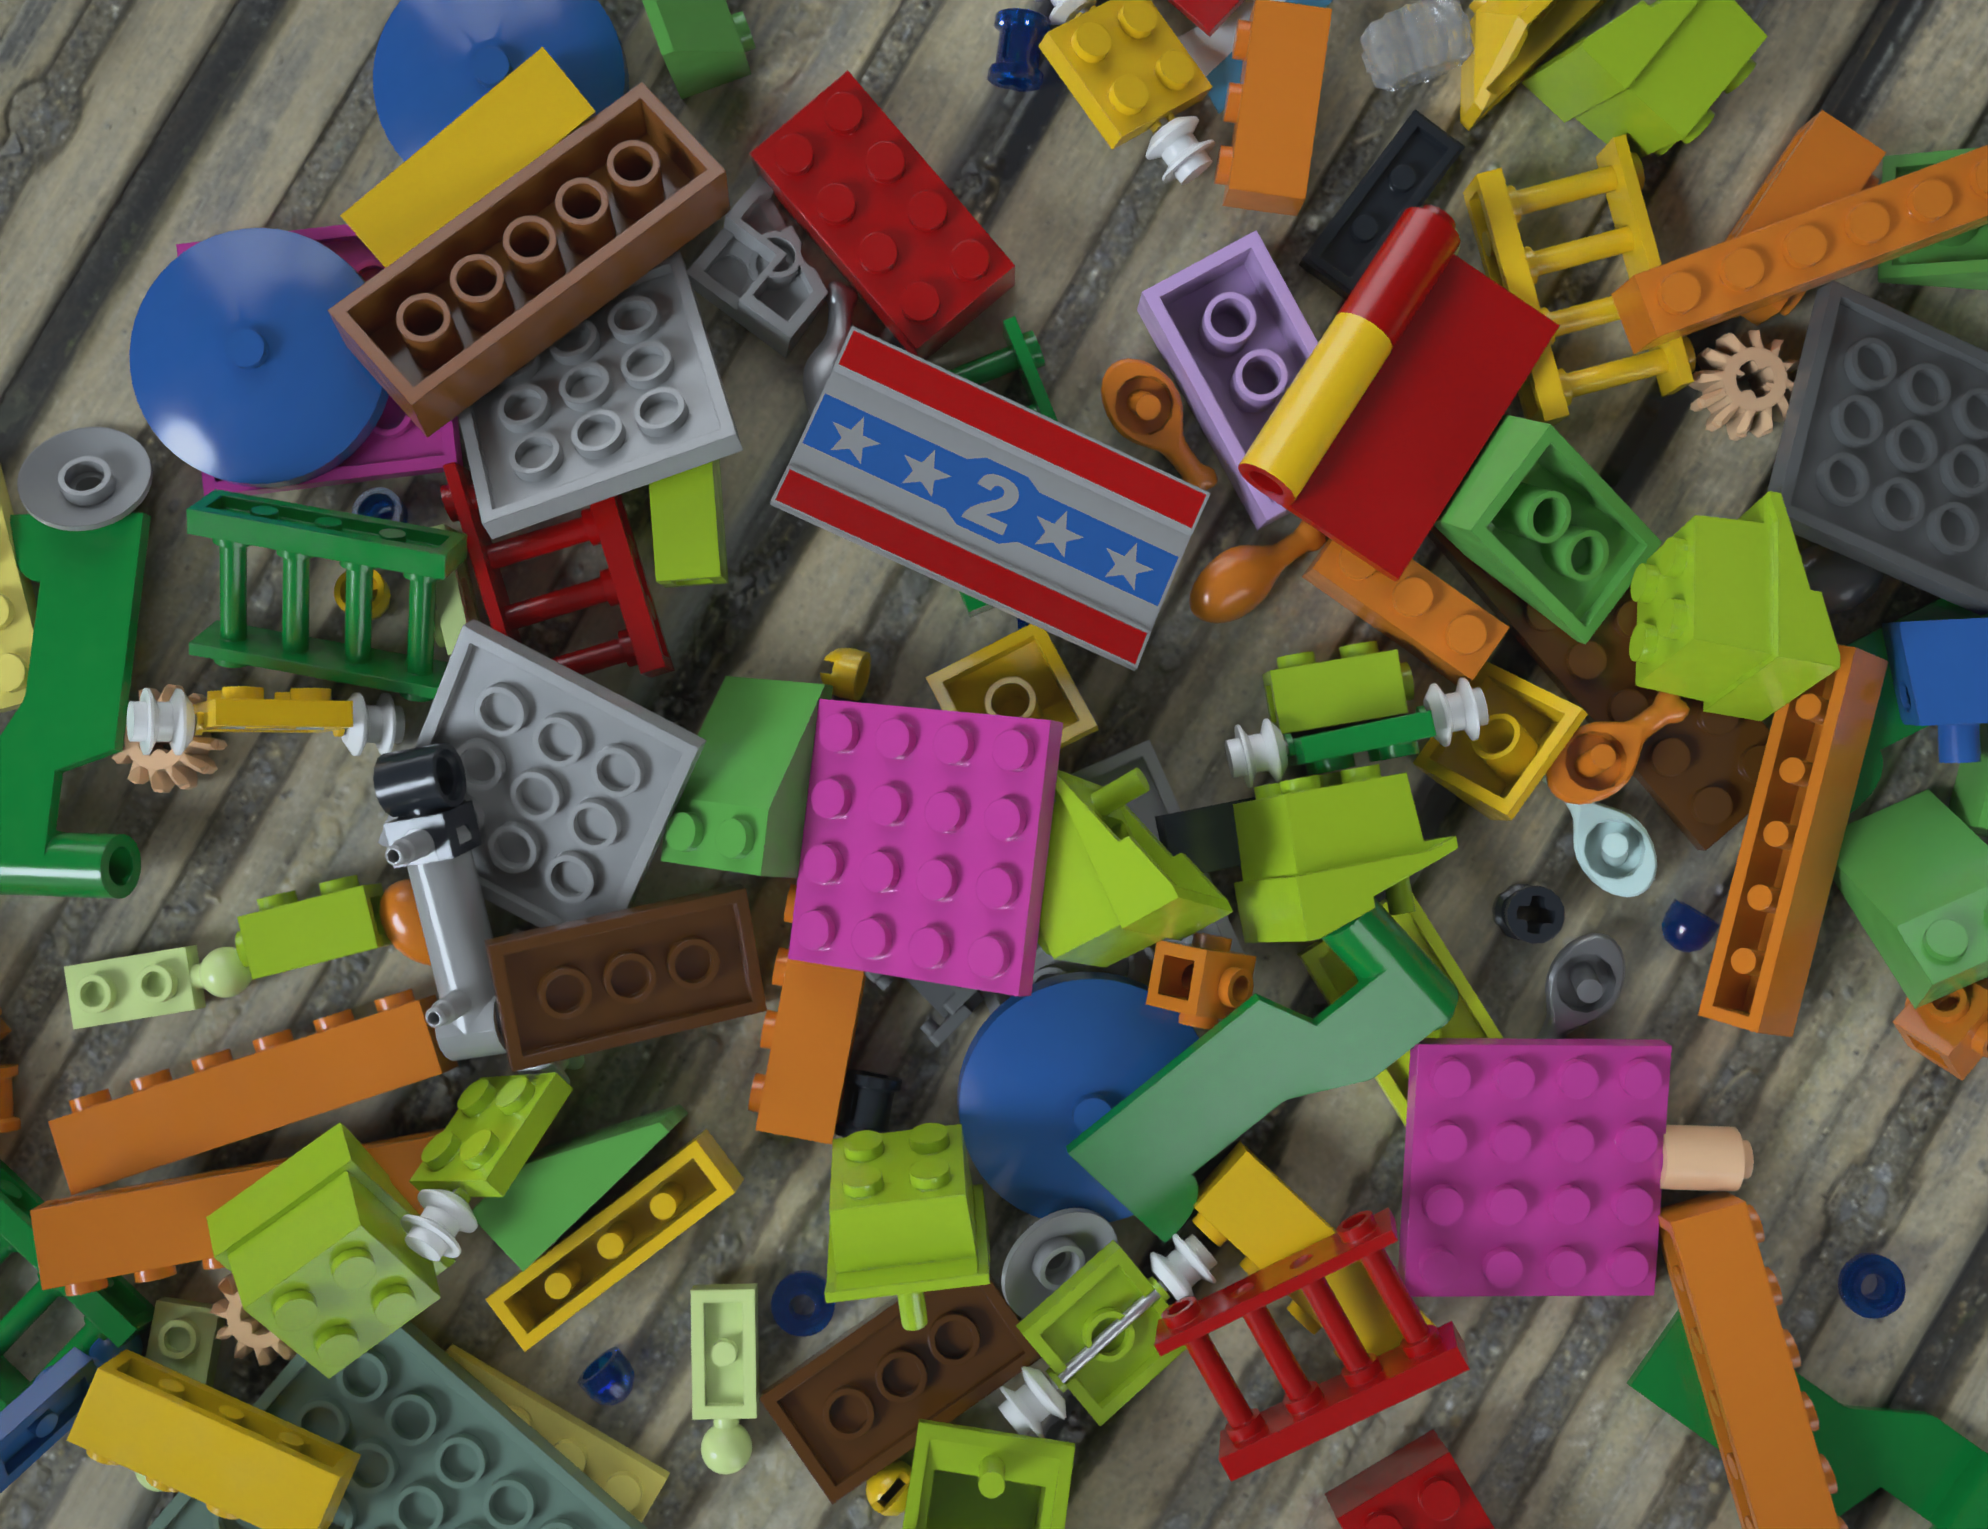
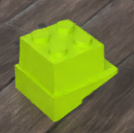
M1642 0L1588 37L1584 36L1530 72L1522 84L1564 123L1575 118L1605 144H1608L1613 137L1626 134L1631 153H1637L1640 158L1652 153L1659 157L1667 152L1676 142L1682 140L1685 144H1688L1705 130L1715 116V113L1710 109L1711 105L1723 91L1729 94L1751 74L1757 64L1751 57L1768 36L1735 0H1656L1650 5Z
M1767 492L1737 520L1694 515L1672 537L1666 539L1664 544L1647 559L1646 564L1641 563L1638 565L1631 582V598L1637 602V625L1633 630L1629 645L1630 658L1636 662L1635 686L1704 701L1703 712L1763 721L1840 668V652L1822 592L1810 589L1802 563V555L1799 553L1781 493Z
M1379 764L1253 787L1256 800L1233 804L1243 881L1234 883L1244 942H1301L1321 939L1374 909V896L1384 890L1391 916L1415 912L1409 876L1458 849L1456 836L1423 840L1407 772L1382 777Z
M1138 768L1131 770L1105 786L1060 770L1057 771L1054 797L1056 802L1053 805L1037 942L1042 950L1055 960L1106 968L1163 939L1168 938L1181 941L1233 912L1228 900L1187 855L1179 853L1173 856L1126 805L1150 791L1146 777Z
M341 1122L206 1217L214 1258L233 1273L243 1309L328 1379L439 1300L441 1294L436 1276L456 1263L455 1258L444 1256L439 1261H432L420 1256L408 1247L404 1240L407 1233L403 1230L400 1220L404 1215H420L391 1183L389 1175Z
M925 1123L914 1127L912 1130L887 1133L863 1130L852 1133L844 1138L833 1139L827 1282L824 1291L826 1303L897 1295L902 1327L909 1331H916L924 1328L928 1323L924 1292L990 1284V1238L983 1184L973 1185L962 1124L945 1126L940 1123Z
M919 1419L902 1529H1065L1075 1443Z

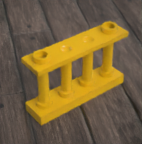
M1626 134L1613 137L1595 157L1598 165L1597 169L1516 190L1513 185H1506L1501 167L1476 174L1463 192L1485 275L1560 325L1518 391L1525 419L1555 426L1570 415L1568 406L1571 405L1572 398L1653 376L1657 378L1662 397L1675 394L1694 382L1692 372L1695 370L1696 358L1692 343L1687 336L1650 348L1648 352L1566 373L1563 368L1557 369L1551 345L1555 342V337L1621 319L1612 296L1549 312L1546 307L1540 308L1534 284L1538 282V276L1612 256L1623 255L1629 279L1635 274L1662 265L1641 191L1645 182L1643 165L1638 154L1630 152ZM1606 194L1615 226L1614 230L1533 251L1529 246L1523 247L1517 225L1521 221L1522 215Z

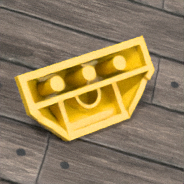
M1473 0L1469 8L1475 14L1462 34L1460 123L1468 131L1471 130L1607 0Z

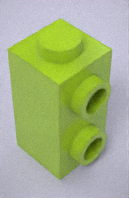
M720 459L650 483L649 494L656 582L665 588L729 583Z
M1377 641L1339 647L1341 659L1317 663L1314 651L1277 657L1278 669L1262 674L1269 719L1284 735L1408 713L1406 701L1414 699V682L1409 664L1407 662L1400 663L1398 649L1379 652Z
M352 875L320 883L321 896L298 901L296 890L257 899L258 912L237 917L240 931L236 933L235 945L242 965L250 969L253 980L393 945L384 931L379 914L380 899L384 893L382 884L376 883L360 886L358 875Z

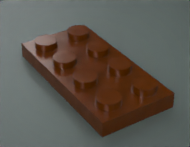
M741 884L484 940L508 1063L512 1072L767 1011L747 891Z
M991 1274L990 1284L924 1292L928 1323L924 1328L916 1331H909L902 1327L898 1297L894 1298L761 1392L760 1401L832 1505L914 1448L919 1419L949 1423L1021 1373L1023 1366L1029 1367L1042 1358L1016 1327L1022 1319L1006 1302L1002 1290Z

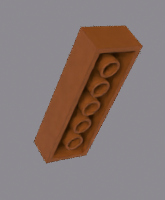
M641 82L328 309V312L347 348L428 438L727 214L731 209L726 170L650 89Z

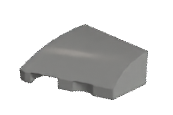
M759 176L725 216L724 228L687 270V274L694 291L786 358L818 314L827 298L828 292L816 269L809 266L801 254L802 243L793 226H786L772 199L773 189L762 176Z

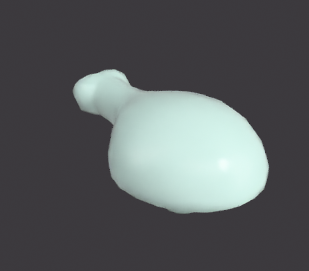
M1545 774V775L1543 776V778H1542V782H1544V783L1547 784L1546 774ZM1598 801L1581 805L1565 802L1573 818V843L1576 859L1589 879L1604 891L1626 898L1638 896L1648 890L1655 880L1657 855L1654 844L1643 825L1630 814Z

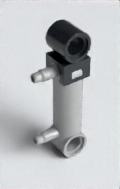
M438 743L383 753L377 758L374 766V789L378 802L385 813L391 817H398L383 824L389 846L385 851V858L389 864L394 866V869L407 866L439 995V1000L434 1002L432 1007L426 1011L425 1019L431 1027L435 1028L440 1050L446 1058L452 1061L505 1054L506 1048L484 940L492 939L493 935L472 849L483 843L472 800L463 802L466 793V776L461 757L449 743Z

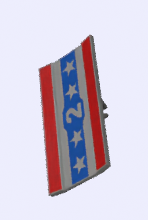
M852 326L794 454L770 501V505L1135 671L1138 668L1153 625L1187 544L1211 493Z

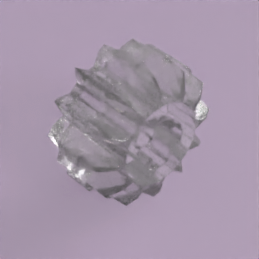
M1421 0L1413 4H1405L1402 8L1385 13L1383 18L1371 22L1360 37L1364 53L1361 55L1367 74L1371 73L1376 88L1392 92L1403 87L1408 89L1416 84L1429 82L1437 76L1448 74L1449 70L1462 66L1474 51L1470 36L1473 34L1468 15L1463 13L1459 0Z

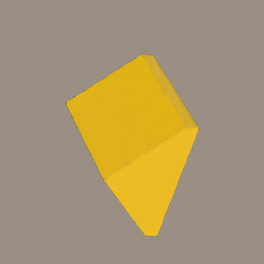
M1032 624L925 677L942 710L1062 722L1063 729L1060 749L1099 730L1047 631Z
M1486 661L1475 678L1469 683L1471 688L1480 687L1482 689L1488 708L1489 721L1487 725L1480 726L1479 739L1472 741L1464 730L1452 733L1450 745L1444 747L1434 737H1431L1413 764L1489 820L1512 821L1588 714L1583 708Z

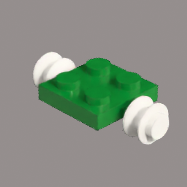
M1461 677L1458 679L1456 691L1444 694L1438 684H1430L1423 700V705L1417 706L1416 713L1296 739H1293L1290 733L1282 735L1281 730L1268 718L1263 719L1260 733L1247 735L1242 727L1237 724L1234 727L1235 738L1225 740L1226 756L1232 777L1243 776L1247 787L1252 788L1256 773L1268 771L1276 782H1281L1288 766L1305 764L1307 776L1355 767L1353 753L1367 751L1369 762L1420 753L1418 740L1434 737L1442 746L1447 747L1451 743L1452 733L1464 730L1472 741H1476L1479 739L1480 726L1488 724V708L1482 689L1480 687L1471 688L1468 680L1465 677Z

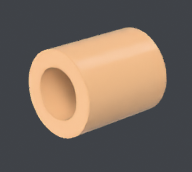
M1666 1125V1134L1663 1136V1167L1660 1189L1738 1191L1743 1183V1179H1749L1753 1172L1754 1158L1750 1142L1742 1140L1741 1134L1736 1127Z

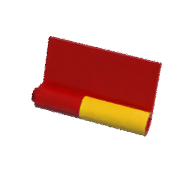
M1424 205L1422 208L1409 207L1404 210L1238 465L1240 474L1249 484L1394 582L1398 581L1560 326L1456 256L1454 253L1461 242L1459 234L1455 230L1456 223L1446 211L1433 205Z

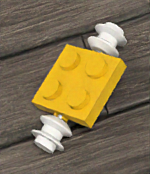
M1034 0V1H1035V2H1042V1H1045V0ZM1050 0L1054 8L1048 20L1051 25L1060 26L1048 31L1038 47L1110 148L1113 150L1150 129L1154 135L1150 140L1145 156L1148 160L1162 157L1166 162L1168 168L1162 177L1164 183L1178 179L1181 185H1185L1201 175L1213 162L1208 154L1216 143L1213 139L1202 142L1196 139L1193 132L1199 122L1197 116L1176 118L1175 115L1202 101L1213 86L1151 0H1109L1096 7L1097 0Z
M230 686L222 687V690L207 691V701L192 704L182 689L176 688L169 702H157L151 689L144 688L140 701H130L127 709L128 739L130 742H140L143 755H149L156 742H169L174 754L181 755L193 740V736L202 735L203 732L322 733L333 731L335 737H341L353 756H360L366 743H375L379 753L382 755L383 753L391 752L394 744H400L405 732L403 708L394 705L389 693H382L376 705H366L360 692L352 693L347 701H333L331 699V689L291 688L290 692H275L274 699H264V687Z

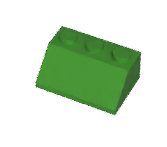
M642 0L660 52L681 100L752 74L745 52L756 49L743 11L731 14L726 0Z

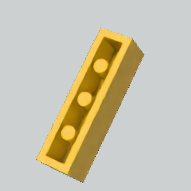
M541 47L340 216L386 268L596 116V111L544 47Z
M706 1128L550 1246L524 1272L520 1269L505 1280L485 1300L523 1351L526 1352L737 1191L744 1178Z
M1241 1141L1235 1145L1198 1186V1197L1193 1207L1199 1213L1192 1219L1193 1223L1217 1246L1221 1247L1228 1239L1246 1256L1239 1265L1248 1275L1337 1233L1325 1219ZM1361 1260L1325 1277L1367 1353H1375L1379 1356L1400 1346V1342L1404 1337ZM1299 1289L1288 1295L1292 1302L1286 1308L1309 1332L1315 1335L1322 1328V1325L1302 1289ZM1417 1306L1426 1324L1435 1325L1427 1314ZM1334 1350L1333 1352L1340 1359L1338 1353Z
M125 1349L98 1367L66 1440L86 1449L87 1455L99 1463L122 1465L146 1476L147 1482L159 1490L184 1493L206 1503L207 1509L216 1516L231 1520L241 1519L261 1529H328L361 1457L359 1453L128 1349Z

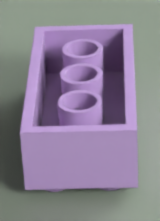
M1256 230L1142 291L1137 311L1258 531L1291 512L1249 484L1240 474L1238 465L1318 344V341Z

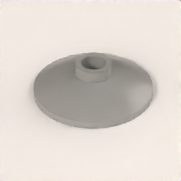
M83 427L57 434L36 447L28 455L20 468L17 489L25 509L39 522L60 530H93L123 519L142 503L152 484L153 469L144 447L130 435L110 428Z
M1085 1208L1059 1210L1031 1225L1012 1246L1002 1270V1292L1012 1310L1024 1319L1108 1243L1114 1240L1118 1244L1117 1235L1113 1227L1099 1213Z

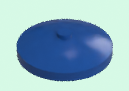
M401 0L383 28L377 45L373 67V93L377 113L386 136L395 151L405 162L541 47H544L596 111V115L629 92V73L622 43L598 0Z
M245 228L228 231L212 236L184 251L159 274L149 288L139 307L131 334L129 355L132 385L140 409L153 432L166 447L190 466L215 478L246 487L277 488L296 485L321 476L343 463L371 434L389 398V394L347 348L328 312V309L366 282L364 278L328 247L311 238L280 229Z
M1074 972L1046 978L1032 985L1031 996H1011L986 1019L974 1036L964 1057L957 1089L959 1122L962 1124L966 1148L977 1170L993 1190L1016 1208L1038 1218H1043L1063 1209L1085 1208L1099 1213L1109 1223L1134 1215L1068 1154L1066 1146L1199 1039L1192 1026L1178 1023L1179 1012L1146 1005L1149 986L1128 977L1103 972Z

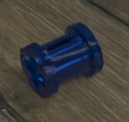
M1007 8L998 11L995 14L994 27L999 31L996 61L988 69L987 80L997 87L1019 92L1039 90L1043 84L1044 74L1039 70L1041 50L1038 46L1046 33L1050 31L1051 20L1039 12L1028 9Z

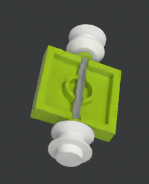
M584 1055L519 1070V1075L482 1077L464 1090L457 1103L459 1109L444 1131L436 1135L426 1145L421 1155L422 1163L409 1180L420 1191L417 1199L424 1209L420 1216L408 1214L404 1215L400 1220L403 1230L407 1233L404 1240L409 1248L420 1256L432 1261H439L442 1256L456 1258L460 1255L461 1247L455 1239L458 1231L471 1233L478 1227V1222L469 1206L471 1197H504L573 1090L570 1086L569 1077L564 1070L580 1069L585 1063Z
M1174 1234L1172 1239L1175 1249L1166 1257L1155 1252L1150 1253L1151 1271L1159 1280L1158 1282L1153 1276L1147 1280L1124 1250L1112 1240L1016 1325L1023 1336L1049 1365L1045 1372L1050 1377L1048 1380L1039 1369L1023 1366L1021 1369L1025 1383L1018 1390L1013 1391L1003 1386L999 1388L1007 1399L998 1408L1019 1434L1027 1435L1033 1430L1039 1438H1044L1041 1422L1048 1415L1052 1414L1063 1420L1066 1418L1065 1399L1057 1389H1060L1063 1393L1069 1389L1101 1427L1187 1349L1184 1345L1160 1357L1154 1342L1158 1320L1162 1318L1161 1314L1169 1307L1165 1302L1170 1298L1167 1291L1176 1300H1180L1185 1297L1194 1296L1192 1286L1200 1279L1212 1284L1217 1282L1210 1270L1218 1263L1193 1234L1184 1241L1177 1234Z

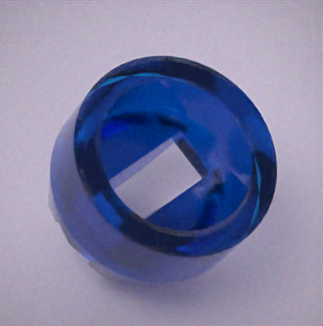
M375 487L364 491L358 496L352 507L353 514L409 523L408 510L404 502L393 491L384 487Z
M1677 898L1673 900L1667 909L1662 922V932L1665 940L1676 950L1687 953L1704 948L1712 940L1720 927L1718 922Z
M612 1347L588 1365L580 1375L577 1383L591 1399L600 1405L613 1406L624 1401L631 1393L634 1382V1370L630 1361L618 1347Z

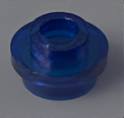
M1862 1253L1854 1256L1846 1262L1838 1277V1291L1841 1300L1851 1311L1864 1318L1878 1319L1886 1317L1895 1312L1904 1301L1906 1287L1901 1270L1893 1261L1880 1254ZM1875 1274L1877 1279L1875 1290L1870 1294L1863 1295L1861 1291L1863 1280L1867 1275Z
M802 1270L788 1274L778 1283L772 1295L771 1310L775 1321L784 1331L794 1336L806 1337L819 1333L829 1324L835 1311L836 1302L826 1303L824 1291L827 1280L818 1273ZM797 1295H807L813 1300L815 1309L808 1315H800L793 1310L791 1300Z

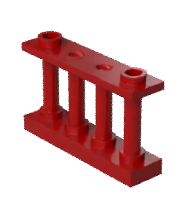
M456 462L443 465L448 484L440 487L442 501L450 520L453 523L459 521L462 532L467 534L468 552L492 629L522 644L518 631L519 628L609 602L611 607L620 605L627 629L618 631V638L550 659L581 675L627 662L629 667L638 665L640 674L650 678L675 671L622 494L591 504L590 507L582 509L581 517L492 543L488 532L481 522L471 472ZM590 541L593 546L602 545L608 568L599 571L600 577L510 604L500 568Z
M1389 1207L1374 1215L1370 1210L1358 1212L1342 1221L1336 1228L1337 1233L1198 1301L1194 1296L1180 1299L1166 1308L1161 1314L1162 1318L1158 1320L1154 1342L1160 1357L1185 1345L1228 1421L1225 1429L1220 1431L1218 1459L1231 1482L1470 1370L1465 1343L1453 1321L1437 1328L1435 1325L1426 1324L1384 1249L1398 1242L1395 1218ZM1358 1260H1361L1404 1337L1400 1342V1346L1379 1356L1375 1353H1367L1325 1278ZM1299 1289H1302L1344 1364L1341 1374L1320 1384L1316 1381H1308L1266 1306ZM1241 1317L1245 1320L1286 1393L1282 1402L1261 1412L1257 1408L1251 1409L1208 1334Z

